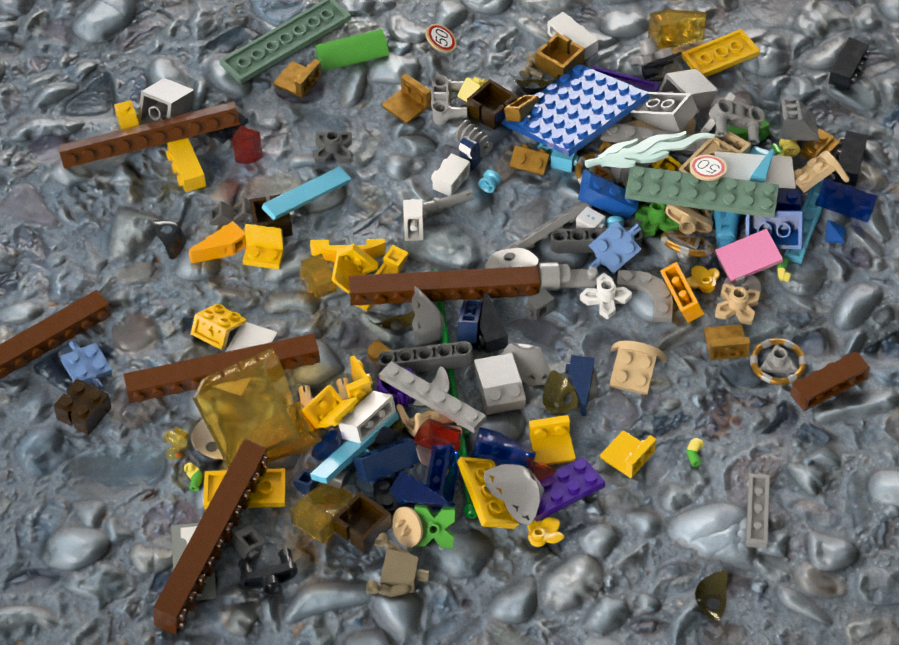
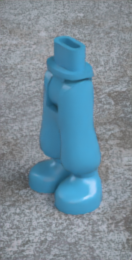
M714 210L718 249L736 242L741 214Z

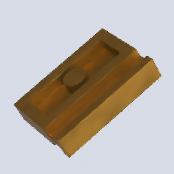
M819 128V141L808 140L800 148L799 155L810 160L818 157L824 151L833 154L839 147L840 139H834V136Z

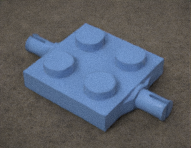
M616 221L588 245L597 258L588 266L598 268L602 264L614 274L642 250L633 237L642 229L640 227L636 229L639 226L636 223L628 231Z
M76 340L71 341L69 346L73 351L61 355L60 358L72 381L74 382L78 378L103 390L104 386L100 380L112 375V368L96 343L80 348Z

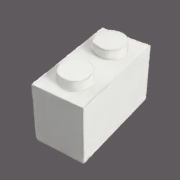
M451 153L447 159L443 160L441 167L432 174L433 189L447 196L453 195L469 176L470 161Z
M422 199L403 200L405 241L423 240Z

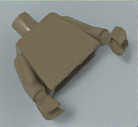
M386 533L379 534L374 545L386 547V555L380 584L372 579H369V583L366 582V590L369 594L378 592L379 594L393 597L414 592L417 581L429 582L430 570L419 569V558L400 548L394 542L388 541L389 536Z

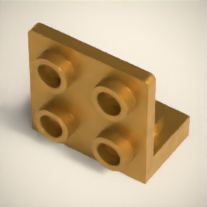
M314 59L306 67L292 61L273 82L274 86L303 98L321 77L320 61Z
M405 73L400 77L401 90L382 104V108L405 124H408L431 106V90Z
M741 324L704 328L710 361L748 357L750 340L749 337H744Z

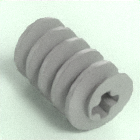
M469 120L463 121L455 132V137L459 142L465 136L478 142L480 145V157L486 156L493 148L491 137L476 127L475 124H471Z

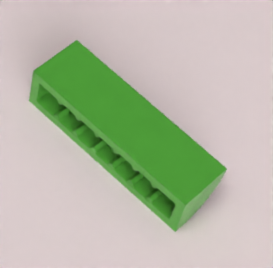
M382 29L315 45L316 57L320 61L322 72L389 55L387 41Z

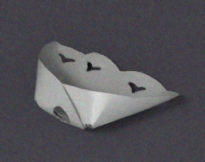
M415 286V294L412 298L415 317L412 325L415 333V347H421L440 340L443 332V316L440 310Z
M509 343L500 355L512 353L521 381L528 385H545L547 378L542 379L545 374L548 377L551 370L541 348L536 345ZM533 374L535 379L527 377Z
M504 464L485 471L484 478L489 491L495 497L505 502L507 510L518 522L530 525L536 517L544 493L543 486L532 471L524 466ZM489 475L495 477L493 483L491 482L492 478ZM496 488H502L503 493H500V491L496 490ZM513 505L519 506L518 512H516V508ZM529 515V520L523 518V516Z

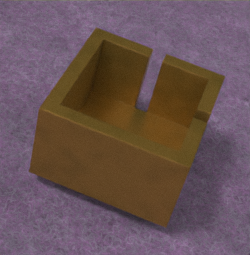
M556 33L547 41V44L545 43L535 52V67L554 78L559 74L556 79L567 74L574 66L583 65L585 60V48L573 41L570 43V39L559 33Z

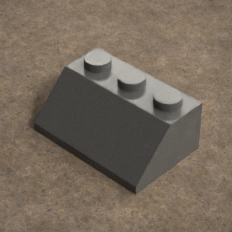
M794 97L781 99L779 122L782 139L819 141L816 118L799 99Z

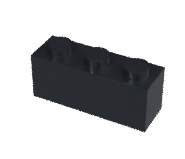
M849 37L830 71L828 84L849 90L851 84L856 83L857 73L862 72L863 62H867L869 58V43Z
M846 130L845 138L841 137L839 148L842 149L837 151L836 160L849 177V182H844L836 171L832 172V174H835L834 182L856 186L868 135Z

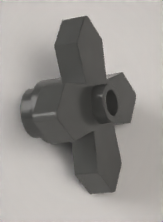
M335 130L316 132L315 141L316 145L320 148L315 151V164H326L333 157L340 164L351 163V150L347 149V147L352 145L351 132L338 133Z

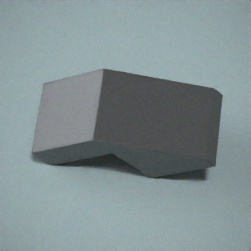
M243 198L233 207L220 201L210 209V225H227L232 221L235 224H239L251 215L250 201Z

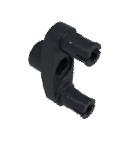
M285 548L286 555H284L283 549L279 550L278 556L281 564L254 571L249 558H245L246 565H244L243 559L239 560L238 566L241 573L240 581L242 587L246 589L263 588L264 593L269 595L278 593L282 589L281 583L294 578L298 573L291 550Z

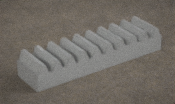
M749 473L746 547L767 548L770 475Z

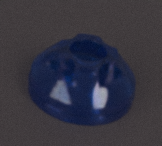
M333 429L327 432L316 443L311 456L317 461H325L342 445V435L339 431Z

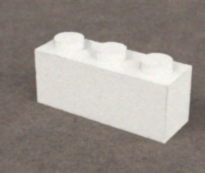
M564 12L548 21L547 34L553 37L556 33H559L570 39V43L573 41L584 47L585 60L598 52L599 39Z
M378 391L371 392L352 412L343 417V421L339 424L342 439L362 443L396 412L393 396Z

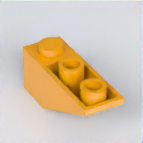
M233 221L189 249L190 262L197 263L235 255L247 247L245 232Z

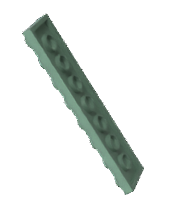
M323 0L219 60L220 66L238 83L242 84L351 20V14L335 0Z
M634 166L630 167L625 199L774 218L779 184L725 177L715 181H704L696 178L691 173Z

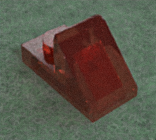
M524 455L528 468L538 481L555 474V470L550 465Z

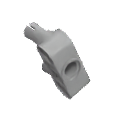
M437 75L433 78L431 108L434 123L442 125L451 120V118H467V107H451L449 105V94L451 92H459L464 81H451V79L444 75Z
M721 99L710 109V117L716 124V136H726L728 124L733 127L747 129L748 142L751 145L759 143V130L761 122L765 117L764 112L760 108L741 102Z

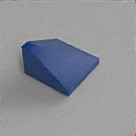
M827 220L825 242L844 244L845 227Z

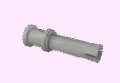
M468 189L441 199L435 197L432 201L422 202L423 218H426L429 214H439L445 208L474 200V195H470V193H473L472 190Z

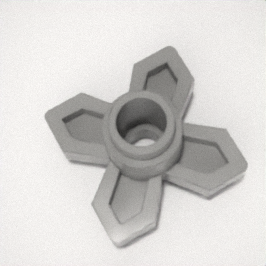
M653 37L639 41L641 54L628 59L630 65L649 64L657 61L659 58L672 55L673 51L672 47L658 48L656 41L653 40Z

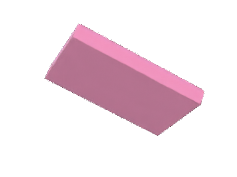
M767 229L715 250V254L731 283L736 282L738 277H748L783 262V258Z

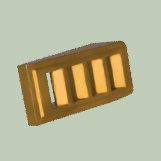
M523 95L504 108L506 120L522 121L539 101V96Z

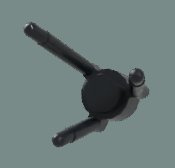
M677 52L653 63L641 66L643 78L653 82L663 81L664 77H655V75H658V68L673 63L674 60L670 59L682 53Z

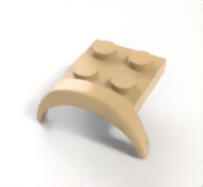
M824 151L818 157L810 159L807 165L794 171L795 186L803 193L834 171L840 175L844 182H849V177L835 157L828 151Z
M618 341L614 343L611 351L618 350L609 386L648 395L656 360L658 358L667 363V356L658 348L640 342Z
M401 404L396 406L402 423L406 425V430L416 438L426 434L427 431L431 432L440 425L454 422L433 409L416 413L414 417L409 418Z

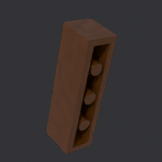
M856 351L846 354L840 360L834 363L830 362L824 368L818 371L815 370L808 376L794 381L790 396L803 411H806L867 380L870 366Z

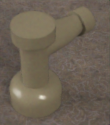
M528 53L526 56L527 63L520 70V76L527 79L531 75L542 80L544 73L532 68L535 66V53Z

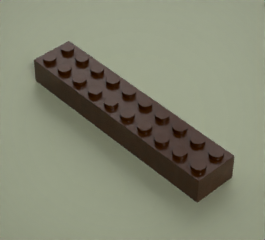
M244 439L153 607L154 626L177 635L179 629L185 627L188 620L186 617L188 612L194 610L197 600H195L197 595L203 593L206 586V578L212 576L215 569L214 563L216 560L221 559L224 552L223 546L225 543L230 542L233 535L232 529L234 526L239 525L242 518L240 514L243 509L246 510L251 501L249 497L252 493H256L260 477H264L267 472L268 466L266 464L269 457L266 456V447Z

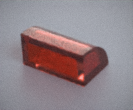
M240 126L232 137L235 162L240 164L255 163L263 157L260 132Z
M430 418L424 421L417 430L414 444L446 455L460 449L461 430Z

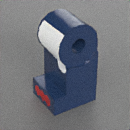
M465 136L460 141L458 150H460L461 158L470 161L471 172L480 163V145L478 142Z

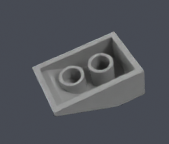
M648 92L650 99L630 112L632 117L663 131L679 133L692 120L698 110L691 93Z
M512 353L474 360L486 415L525 407V393Z

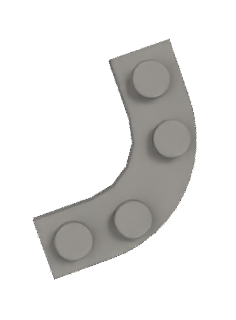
M618 270L617 288L625 287L628 290L644 292L653 301L652 321L672 323L673 297L670 289L661 279L648 272Z

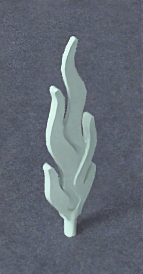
M683 131L678 134L652 136L639 144L638 139H633L612 145L602 154H599L598 158L585 160V166L587 168L596 165L629 168L634 167L635 163H652L667 158L668 151L686 149L698 140L715 138V134L698 133L683 139L687 133Z

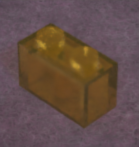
M322 253L301 260L300 276L302 280H306L307 290L309 293H313L315 299L337 292L336 284L332 281V272Z

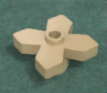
M723 284L720 297L724 302L717 304L715 317L726 320L735 314L740 323L752 325L755 312L750 307L758 305L760 291L752 289L746 291L742 287Z

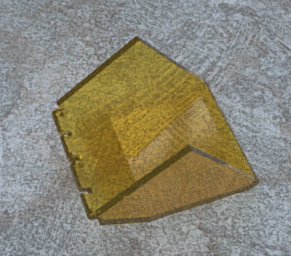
M273 349L257 354L260 362H257L255 356L239 362L242 370L239 369L237 364L223 369L224 378H222L219 371L207 376L205 379H202L193 397V401L228 468L244 439L266 447L268 452L301 437L290 387L279 358Z

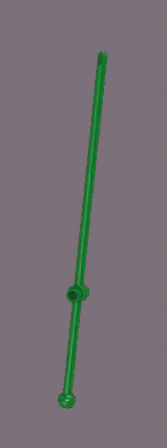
M437 301L436 306L443 316L442 344L450 343L444 302ZM454 368L446 369L450 395L458 399ZM454 422V425L450 426L462 428V435L458 443L459 458L467 457L464 436H470V430ZM463 479L467 504L464 507V514L466 517L473 519L478 515Z

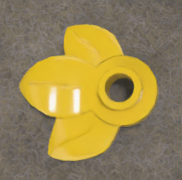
M694 266L691 269L692 276L686 278L691 289L699 288L704 293H710L715 290L716 280L720 277V273L716 268L707 270L703 266Z
M548 517L543 521L539 520L537 522L534 519L530 525H527L529 530L528 539L536 547H541L546 542L558 543L565 536L558 532L560 521L554 517Z

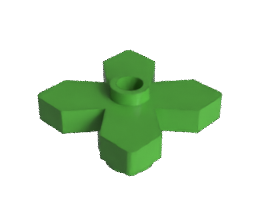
M652 202L649 207L646 205L638 206L634 215L637 220L643 221L640 227L643 237L654 236L658 228L663 231H679V224L667 216L665 204Z
M415 505L414 511L418 514L423 527L422 539L416 546L425 547L434 538L441 548L452 549L454 547L455 534L446 527L455 522L456 508L443 507L439 512H432L427 505Z

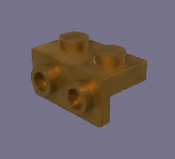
M521 144V146L515 145L509 167L545 176L551 156L548 154V151L543 149L535 151L531 150L530 146Z

